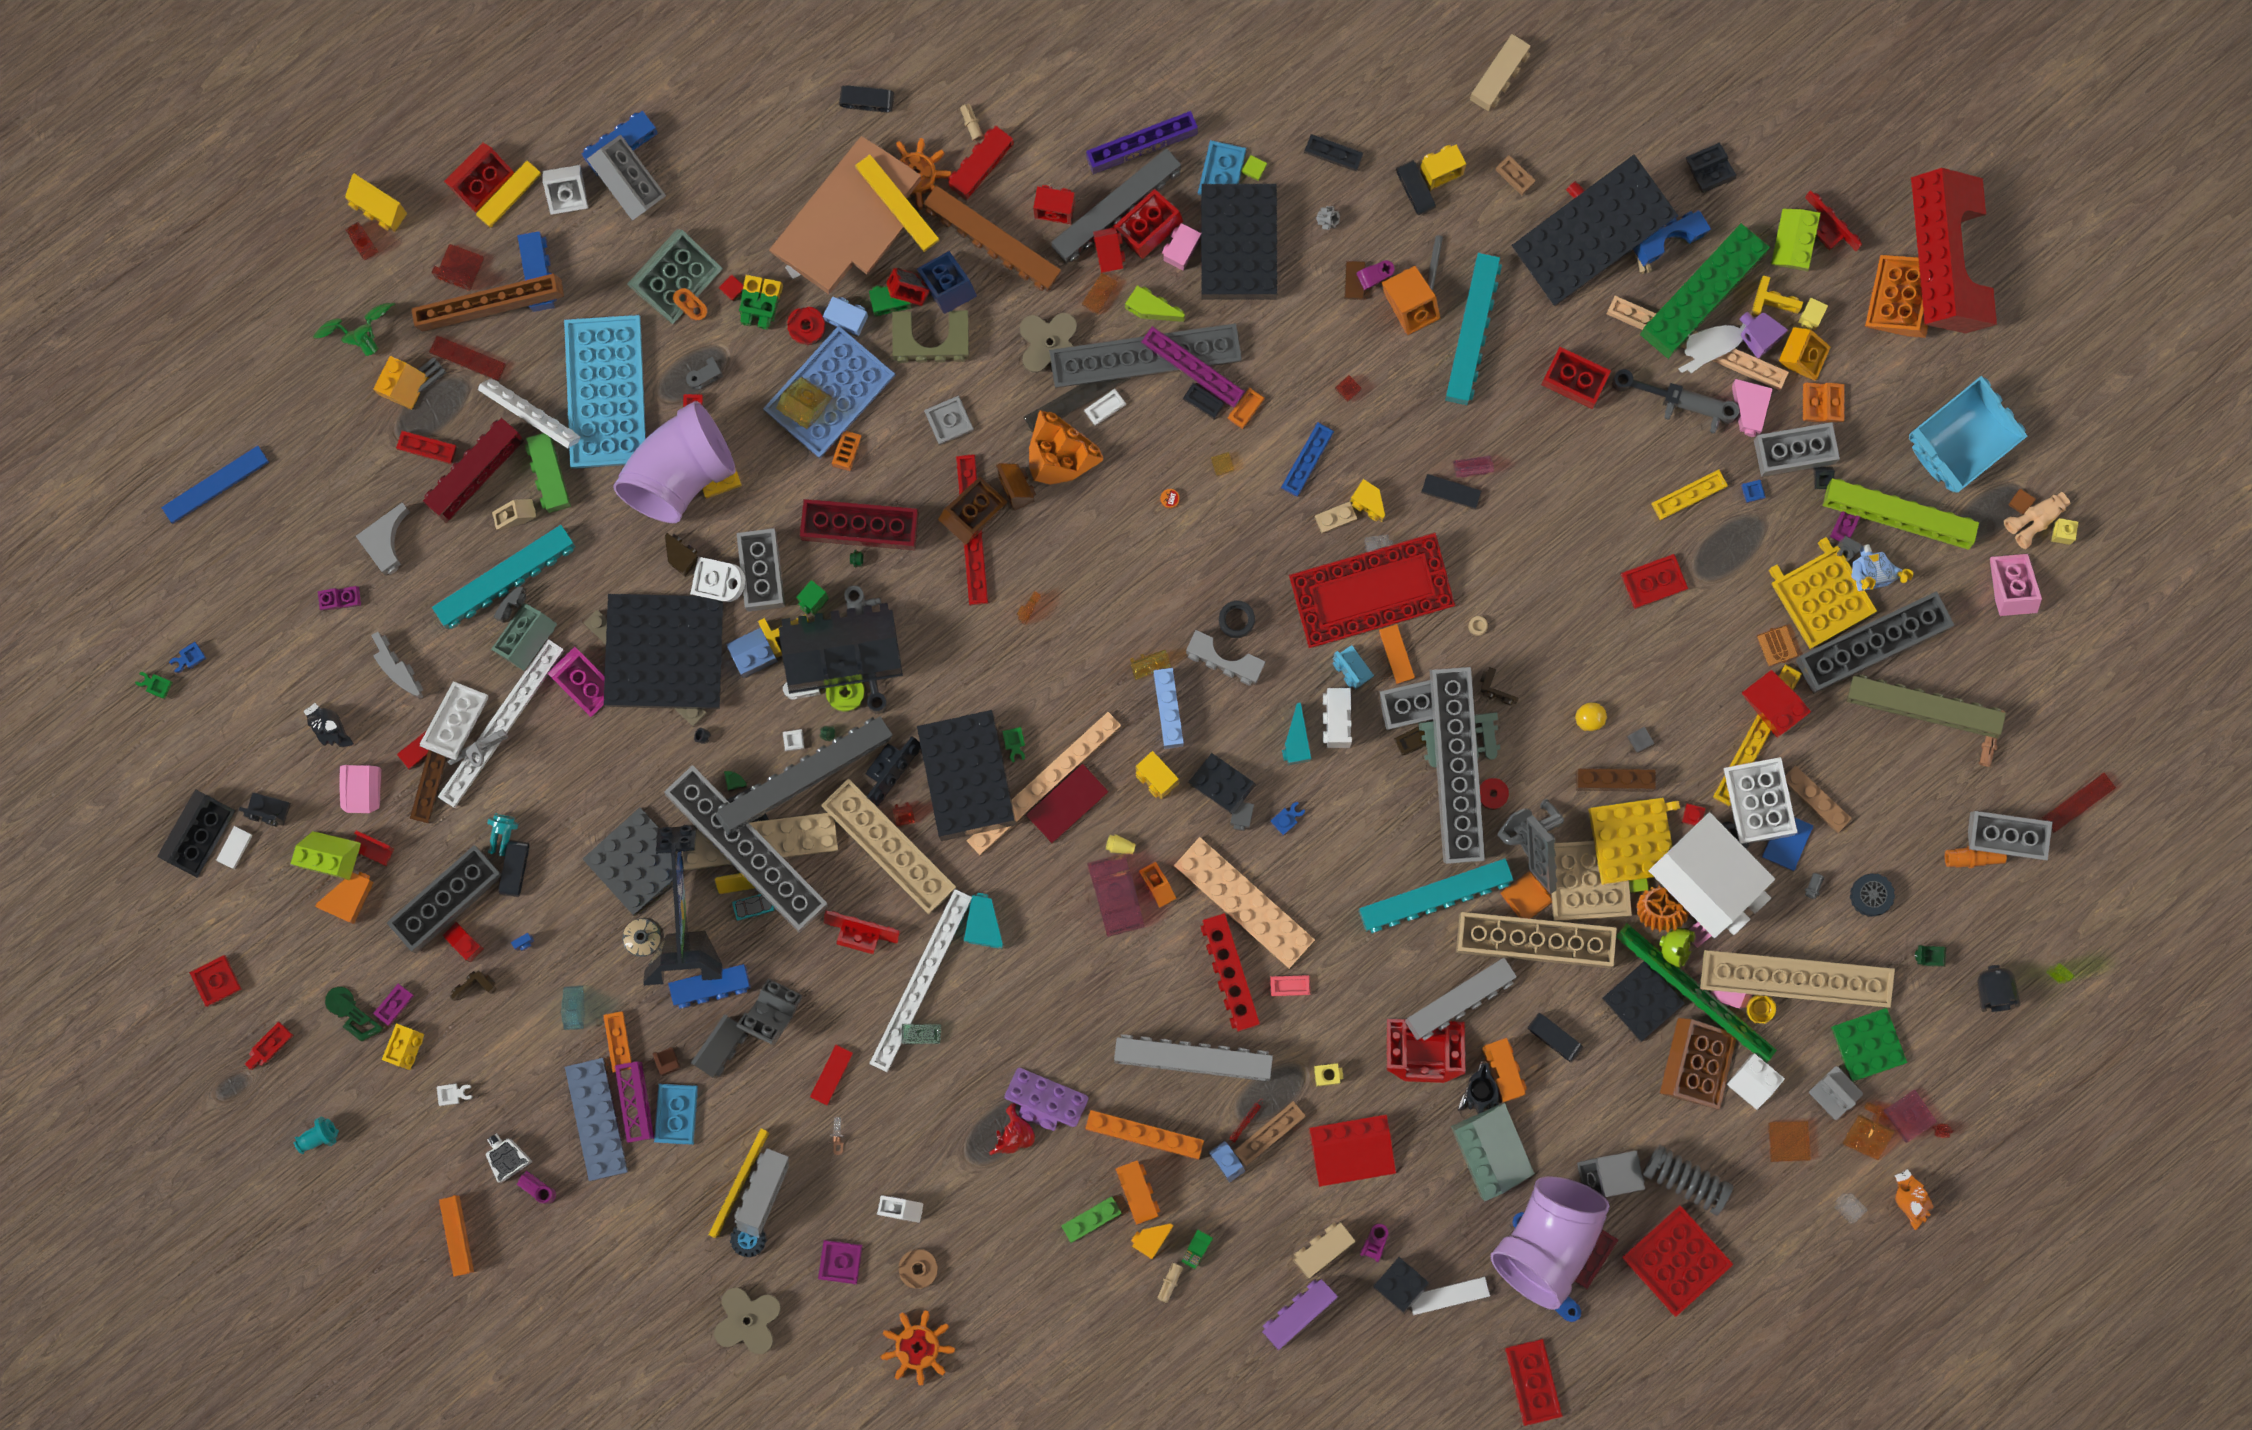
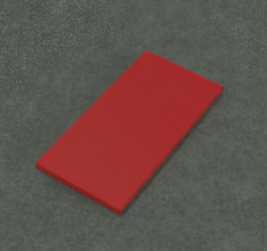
M1435 532L1288 575L1308 648L1455 606Z

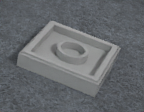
M959 396L924 410L939 446L974 431Z

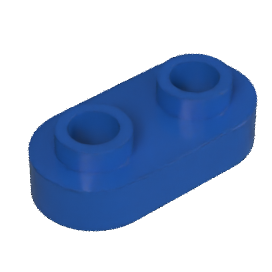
M1569 1296L1558 1309H1555L1568 1322L1577 1321L1581 1316L1580 1306ZM1570 1308H1573L1575 1310V1314L1573 1316H1570L1568 1314V1310Z

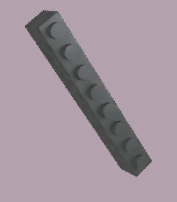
M1166 148L1051 242L1052 248L1066 264L1069 261H1075L1080 256L1079 253L1084 249L1088 250L1094 245V231L1109 229L1116 225L1154 189L1158 192L1162 190L1168 180H1174L1180 175L1181 164Z

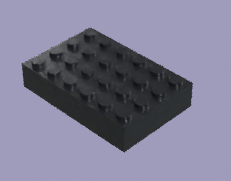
M1201 184V300H1277V184Z
M992 710L917 726L938 836L941 841L1017 825L995 716Z

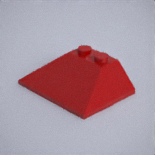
M1387 1019V1071L1406 1082L1445 1083L1465 1074V1022L1448 1021L1450 1025L1442 1030L1436 1028L1432 1031L1434 1035L1428 1039L1423 1040V1038L1416 1040L1405 1022L1406 1019Z

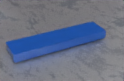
M1317 422L1281 489L1296 497L1299 496L1334 433L1333 430Z

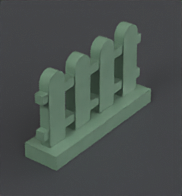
M1497 712L1474 715L1475 723H1481V727L1475 728V732H1482L1484 747H1477V760L1479 752H1485V756L1488 759H1495L1497 757V750L1501 749L1500 745H1496L1494 730H1498V726L1493 724V721L1498 720ZM1433 721L1419 722V730L1425 731V735H1422V740H1426L1428 755H1424V759L1429 761L1430 766L1436 767Z

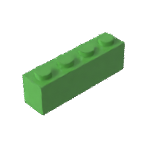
M545 433L526 438L528 444L525 445L528 456H532L533 462H530L532 472L537 474L538 479L535 480L537 490L542 492L543 497L540 498L543 509L546 508L549 513L571 507L552 438Z

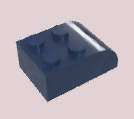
M950 251L917 268L922 281L930 289L929 293L944 314L977 297L970 279Z

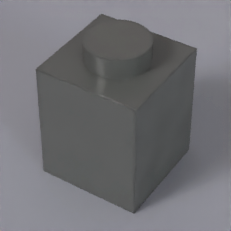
M1241 803L1231 818L1230 825L1234 826L1233 829L1238 831L1249 829L1254 804Z

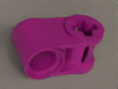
M1384 260L1373 266L1366 267L1356 274L1363 289L1366 290L1390 277L1394 273L1395 268L1392 262Z
M1379 1223L1372 1226L1360 1256L1363 1257L1365 1255L1375 1259V1262H1379L1388 1237L1386 1226ZM1382 1227L1385 1234L1382 1238L1374 1236L1375 1228Z

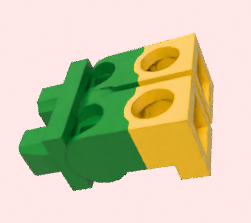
M746 275L739 307L741 325L751 326L752 319L758 318V328L768 330L771 321L774 322L779 297L783 289L782 282L770 279L763 280L760 277Z

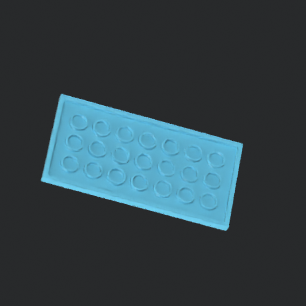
M640 315L564 320L569 429H572L574 433L581 436L579 442L570 447V467L574 469L625 465L634 451L646 439Z

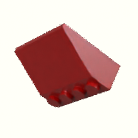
M1387 1114L1309 1128L1319 1187L1396 1174Z

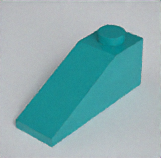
M1301 703L1296 705L1285 749L1282 750L1283 761H1287L1288 765L1311 762Z

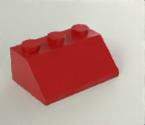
M483 142L444 183L476 213L515 173L490 146Z
M1154 189L1114 227L1118 233H1121V237L1139 257L1144 259L1176 227L1183 223L1180 211Z

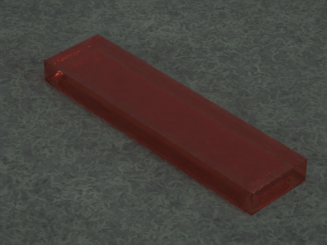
M438 335L429 351L432 355L498 382L506 367V364Z
M2104 772L2042 817V819L2052 822L2051 830L2055 833L2116 787Z

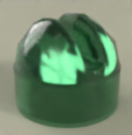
M822 726L820 728L819 736L822 740L832 741L834 739L835 728L833 726Z

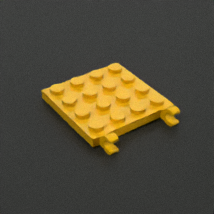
M1827 537L1818 542L1819 547L1825 552L1824 554L1785 576L1778 565L1769 569V573L1776 580L1771 585L1809 649L1814 648L1877 612L1865 591H1858L1856 581L1851 577L1852 568L1848 561H1846L1843 553L1841 556H1837L1840 548L1838 546L1833 548Z
M1664 798L1588 809L1602 885L1654 878L1649 870L1672 848L1666 812L1680 809L1679 801L1665 803Z

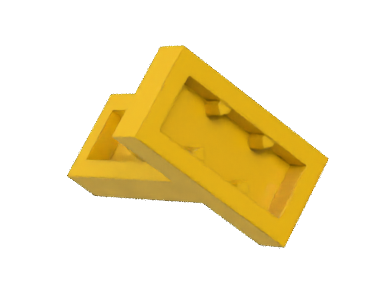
M1762 276L1751 315L1758 317L1763 304L1798 314L1803 302L1794 296L1784 297L1776 291L1767 292L1770 277Z
M765 618L759 620L758 623L775 657L782 656V651L777 643L780 640L779 628L771 631ZM798 618L791 621V625L799 624Z

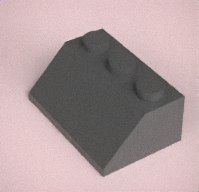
M724 1014L691 1063L714 1079L716 1076L720 1077L726 1068L724 1067L726 1061H731L735 1056L737 1045L739 1043L742 1045L748 1036L746 1031L736 1027L738 1023Z

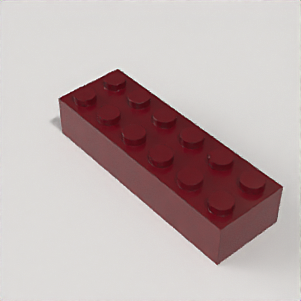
M502 417L499 421L495 420L491 424L490 430L477 439V444L473 448L470 447L466 450L463 459L460 462H455L450 469L451 471L438 480V485L425 494L423 502L439 518L447 523L524 442L523 438Z
M804 499L800 538L802 541L915 551L919 512L915 508Z

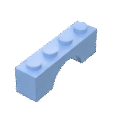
M1173 668L1154 670L1164 749L1183 747Z

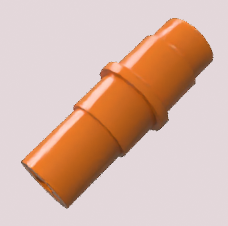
M1969 846L1945 851V864L1947 867H1968L1973 869L1975 866L2005 864L2007 855L1969 850Z

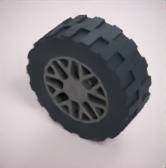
M1874 873L1866 874L1853 883V887L1850 890L1851 904L1861 915L1876 917L1887 912L1893 905L1895 890L1892 887V883L1885 876Z

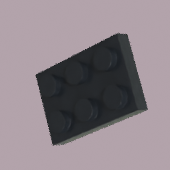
M1213 753L1209 755L1188 782L1193 788L1232 815L1256 786L1252 780Z

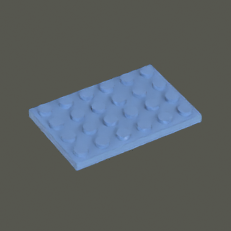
M838 326L763 410L821 459L895 377V373Z

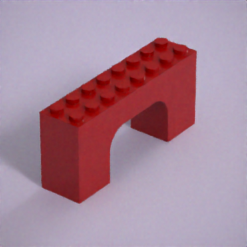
M1939 168L1911 177L1925 325L1961 333H1969L1997 325L1994 288L1976 284L1970 279L1965 268L1961 222L1986 215L1983 178L1946 168Z

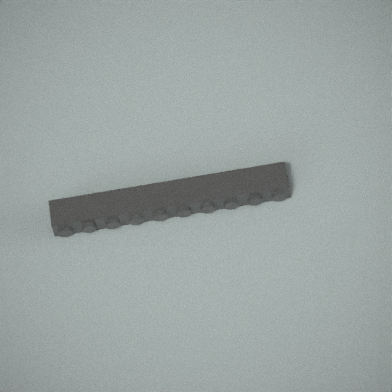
M872 717L868 719L861 728L855 727L848 732L849 735L837 737L830 746L826 747L824 745L816 750V754L811 757L806 755L800 760L799 764L795 766L791 764L780 775L776 773L767 779L768 782L762 785L758 783L751 788L749 793L745 794L743 792L734 798L735 801L730 804L726 802L720 805L716 817L726 833L729 835L889 742L892 738V733L882 718L874 719Z

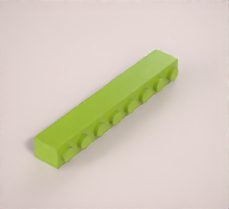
M1831 479L1823 501L1824 507L1841 512L1844 511L1854 516H1861L1864 519L1968 550L1975 543L1979 522L1971 518L1959 517L1952 512L1939 511L1932 506L1919 505L1915 501H1906L1895 495L1889 496L1878 490H1869L1858 484H1849L1842 479Z

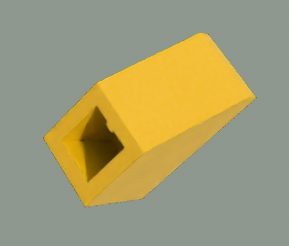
M1363 479L1352 495L1350 502L1355 509L1367 512L1368 517L1372 520L1382 522L1385 512L1380 489Z

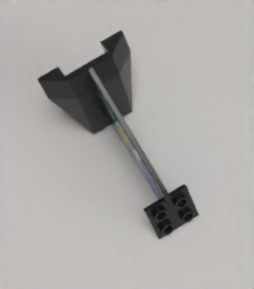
M695 825L663 827L657 830L656 854L671 853L676 933L666 934L644 970V986L663 984L664 971L700 968L702 981L722 979L723 965L706 931L688 932L681 852L695 851L697 830Z

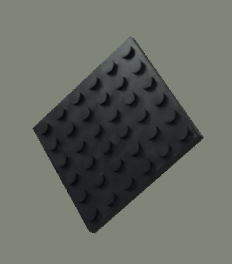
M608 594L604 707L720 709L723 601L702 596Z

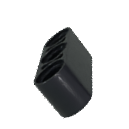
M844 85L841 86L839 106L847 109L889 113L893 110L895 93L887 89Z
M1412 160L1396 167V173L1416 214L1419 216L1435 209L1434 199L1415 161Z
M509 840L499 885V894L512 897L520 896L530 848L528 842Z
M1538 1013L1527 1027L1531 1033L1571 1063L1584 1048L1578 1041L1541 1013Z

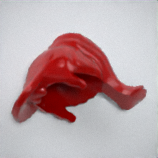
M1011 1103L1006 1109L1011 1122L1004 1128L1003 1136H1001L999 1130L996 1131L998 1144L995 1145V1149L989 1151L990 1155L1015 1153L1021 1148L1032 1146L1034 1143V1131L1028 1122L1017 1115L1015 1111L1016 1103Z

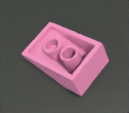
M2028 554L1990 557L1995 602L1999 615L2038 613L2042 598Z

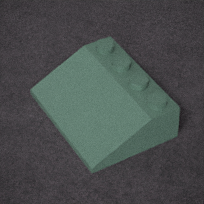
M676 229L627 285L673 324L683 313L674 303V293L678 289L686 288L698 297L723 268L683 230ZM680 295V300L682 302L685 301L684 295Z
M1505 1103L1451 1126L1479 1195L1484 1201L1503 1194L1534 1175Z

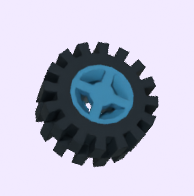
M737 1227L733 1229L730 1235L732 1249L743 1257H754L760 1254L767 1242L764 1230H762L759 1238L739 1231Z

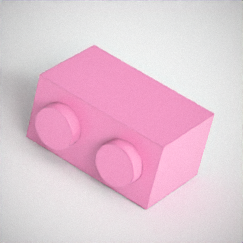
M1181 223L1179 228L1176 227L1171 235L1173 239L1170 244L1167 243L1162 254H1164L1165 262L1184 271L1201 240V233Z

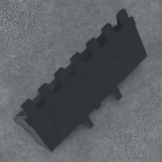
M888 603L879 604V612H872L871 605L863 606L864 614L856 615L855 608L847 609L848 617L841 618L839 610L831 611V619L824 620L823 613L814 614L815 622L807 623L806 615L799 616V624L791 625L790 618L782 619L779 635L789 694L902 677L903 672L893 609L889 610Z

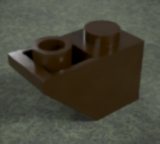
M666 533L665 542L668 563L682 575L686 576L698 560L697 551L690 545L684 546L681 543L683 540L677 535L673 534L671 536Z

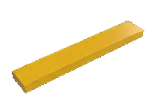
M868 155L855 165V168L924 252L939 242L936 234L871 155Z
M760 1129L708 1234L709 1236L718 1238L769 1135L768 1131Z

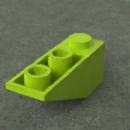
M1137 285L1125 303V309L1141 319L1184 322L1185 314H1183L1184 311L1177 306H1170L1167 304L1168 301L1161 296L1157 298L1151 294V290L1144 286L1141 288Z

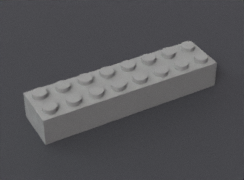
M1121 1035V1038L1117 1037L1114 1057V1063L1261 1081L1270 1080L1273 1056L1269 1055L1268 1051L1257 1050V1054L1249 1053V1049L1238 1048L1237 1051H1230V1047L1218 1046V1049L1210 1048L1211 1045L1199 1044V1047L1191 1046L1190 1042L1180 1041L1178 1045L1171 1044L1172 1040L1160 1039V1042H1152V1038L1141 1037L1140 1040H1135L1131 1035Z

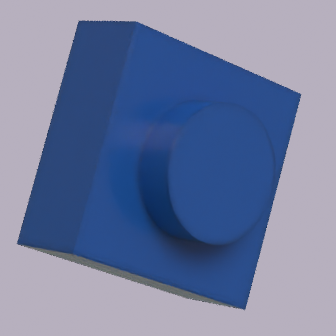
M526 933L512 941L511 944L515 950L524 951L531 947L534 939L531 934Z

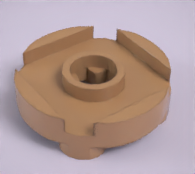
M916 1249L909 1251L900 1260V1278L904 1284L911 1288L922 1289L928 1287L937 1277L938 1265L936 1259L925 1250ZM915 1264L923 1265L922 1274L914 1273L915 1269L913 1268V1266Z

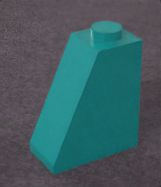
M977 893V896L972 895L964 942L1003 949V942L992 899L988 898L989 895Z

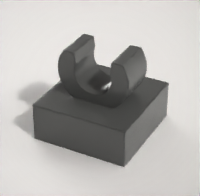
M1845 536L1837 544L1840 548L1837 556H1841L1844 552L1847 554L1846 561H1849L1860 551L1862 545Z

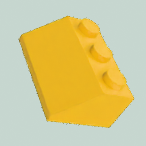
M353 173L345 195L349 202L348 206L355 211L360 209L369 220L373 221L375 219L383 229L387 231L391 229L395 232L407 215L401 203Z

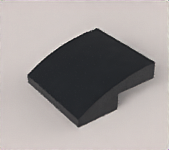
M1720 142L1686 157L1688 166L1702 193L1736 179L1737 175L1730 165L1728 155Z

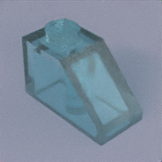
M583 986L564 987L561 1016L564 1030L584 1029L585 1007Z

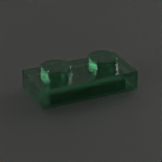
M902 1024V1044H940L941 1024Z

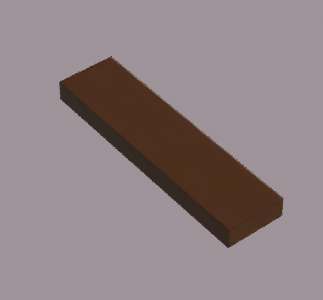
M428 750L410 819L430 823L447 760L446 756Z

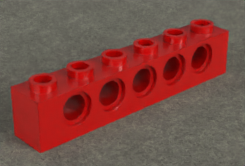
M1225 913L1202 920L1201 932L1203 937L1207 936L1209 943L1206 944L1209 955L1213 954L1215 962H1212L1214 973H1219L1221 979L1217 982L1220 991L1225 992L1227 998L1223 1001L1226 1010H1230L1232 1018H1229L1232 1029H1236L1238 1033L1260 1026ZM1214 932H1221L1223 939L1218 942L1214 941L1212 934ZM1226 950L1229 953V957L1226 960H1221L1218 957L1219 951ZM1228 968L1233 969L1235 976L1230 979L1226 978L1224 971ZM1232 987L1240 989L1241 994L1238 997L1230 995L1229 990ZM1239 1005L1244 1006L1247 1010L1243 1016L1238 1015L1235 1011Z

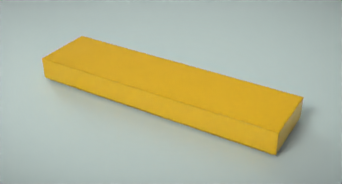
M526 161L476 213V216L491 228L542 175L541 172Z
M1718 469L1653 502L1651 505L1661 521L1728 487V484Z

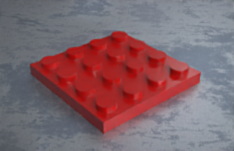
M1681 1205L1674 1209L1622 1257L1674 1317H1677L1734 1265Z

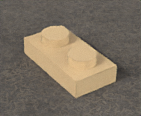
M1350 502L1315 515L1322 534L1357 520Z

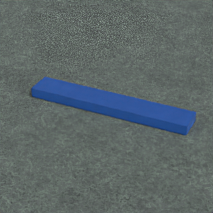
M256 446L161 508L170 522L174 524L269 463L260 447Z

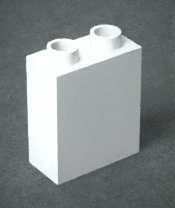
M1710 812L1649 870L1713 938L1717 937L1726 928L1735 935L1750 920L1743 911L1748 907L1755 914L1771 899L1764 890L1775 880Z

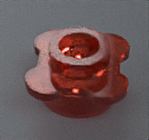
M1938 1123L1937 1126H1932V1129L1935 1131L1934 1135L1937 1137L1949 1138L1950 1134L1954 1133L1949 1124Z

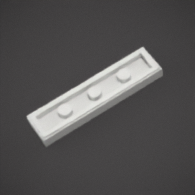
M1482 1277L1423 1292L1411 1306L1413 1315L1489 1297L1486 1279Z

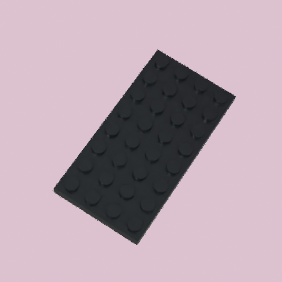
M1633 154L1511 246L1552 304L1557 306L1679 215L1636 155Z

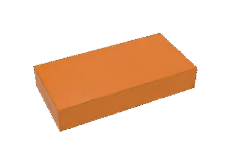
M1249 387L1227 419L1241 429H1244L1265 398Z

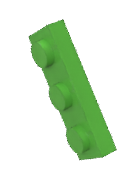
M1110 1197L1063 1224L1062 1228L1072 1243L1122 1213L1113 1197Z

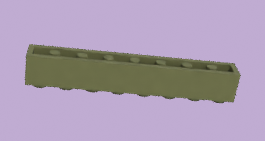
M1864 675L1853 676L1846 700L1849 703L1996 739L2001 736L2006 716L2005 712H2001L2002 710L1996 707L1988 709L1982 707L1983 705L1979 703H1964L1959 698H1952L1951 700L1944 698L1942 694H1927L1922 689L1910 690L1901 684H1895L1894 686L1880 679H1876V681L1869 680Z

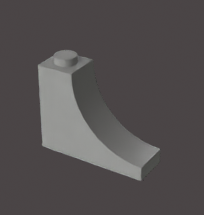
M403 503L356 535L362 546L385 575L395 573L398 570V566L401 565L396 556L394 540L399 524L410 513Z

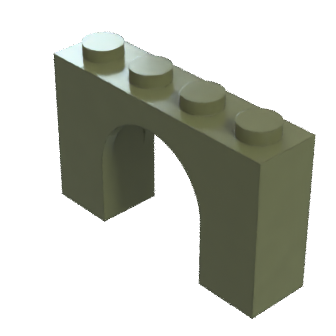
M968 310L949 312L948 337L941 345L934 348L923 347L914 340L911 312H892L894 361L908 363V360H916L918 363H925L927 360H935V362L941 363L946 362V360L964 362L965 359H969Z

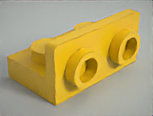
M396 1023L382 1060L411 1070L419 1047L422 1044L424 1034Z

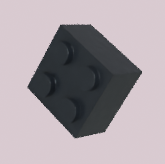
M1398 1257L1373 1287L1405 1314L1430 1284L1404 1260Z

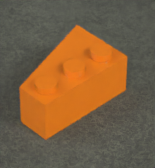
M1504 1038L1482 1047L1490 1073L1497 1084L1501 1102L1504 1103L1524 1096L1527 1087L1524 1080L1520 1079L1518 1073L1520 1068L1517 1061L1514 1060L1513 1049L1508 1039Z
M1137 1160L1115 1168L1136 1225L1157 1218V1213L1161 1211L1157 1201H1152L1150 1194L1154 1192L1150 1182H1145L1144 1176L1147 1174L1144 1165H1139Z

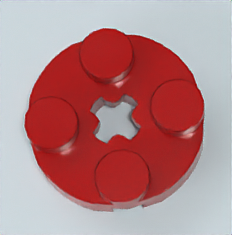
M813 307L795 309L787 320L789 334L799 344L810 346L817 342L824 334L825 322L823 316ZM809 321L810 329L803 330L801 324Z

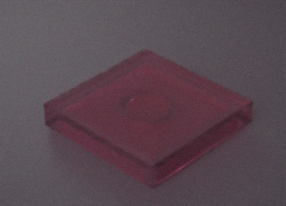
M1915 1089L1883 1110L1905 1143H1908L1937 1122Z

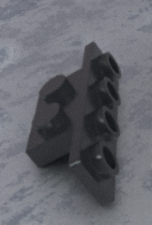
M911 736L901 751L887 743L865 773L877 782L867 795V799L874 805H880L899 777L919 753L921 745L916 738Z

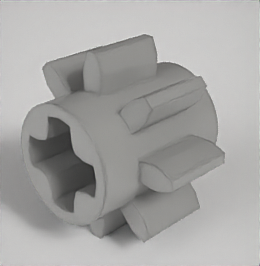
M1333 206L1321 207L1317 214L1318 225H1322V229L1330 230V228H1336L1340 221L1339 211H1334Z

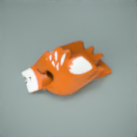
M1907 1169L1895 1175L1898 1184L1895 1200L1900 1209L1908 1216L1913 1229L1917 1230L1923 1221H1927L1925 1216L1930 1217L1931 1214L1928 1210L1934 1207L1928 1193L1923 1189L1924 1185L1916 1180Z

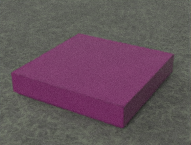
M823 1240L818 1279L858 1284L863 1245Z

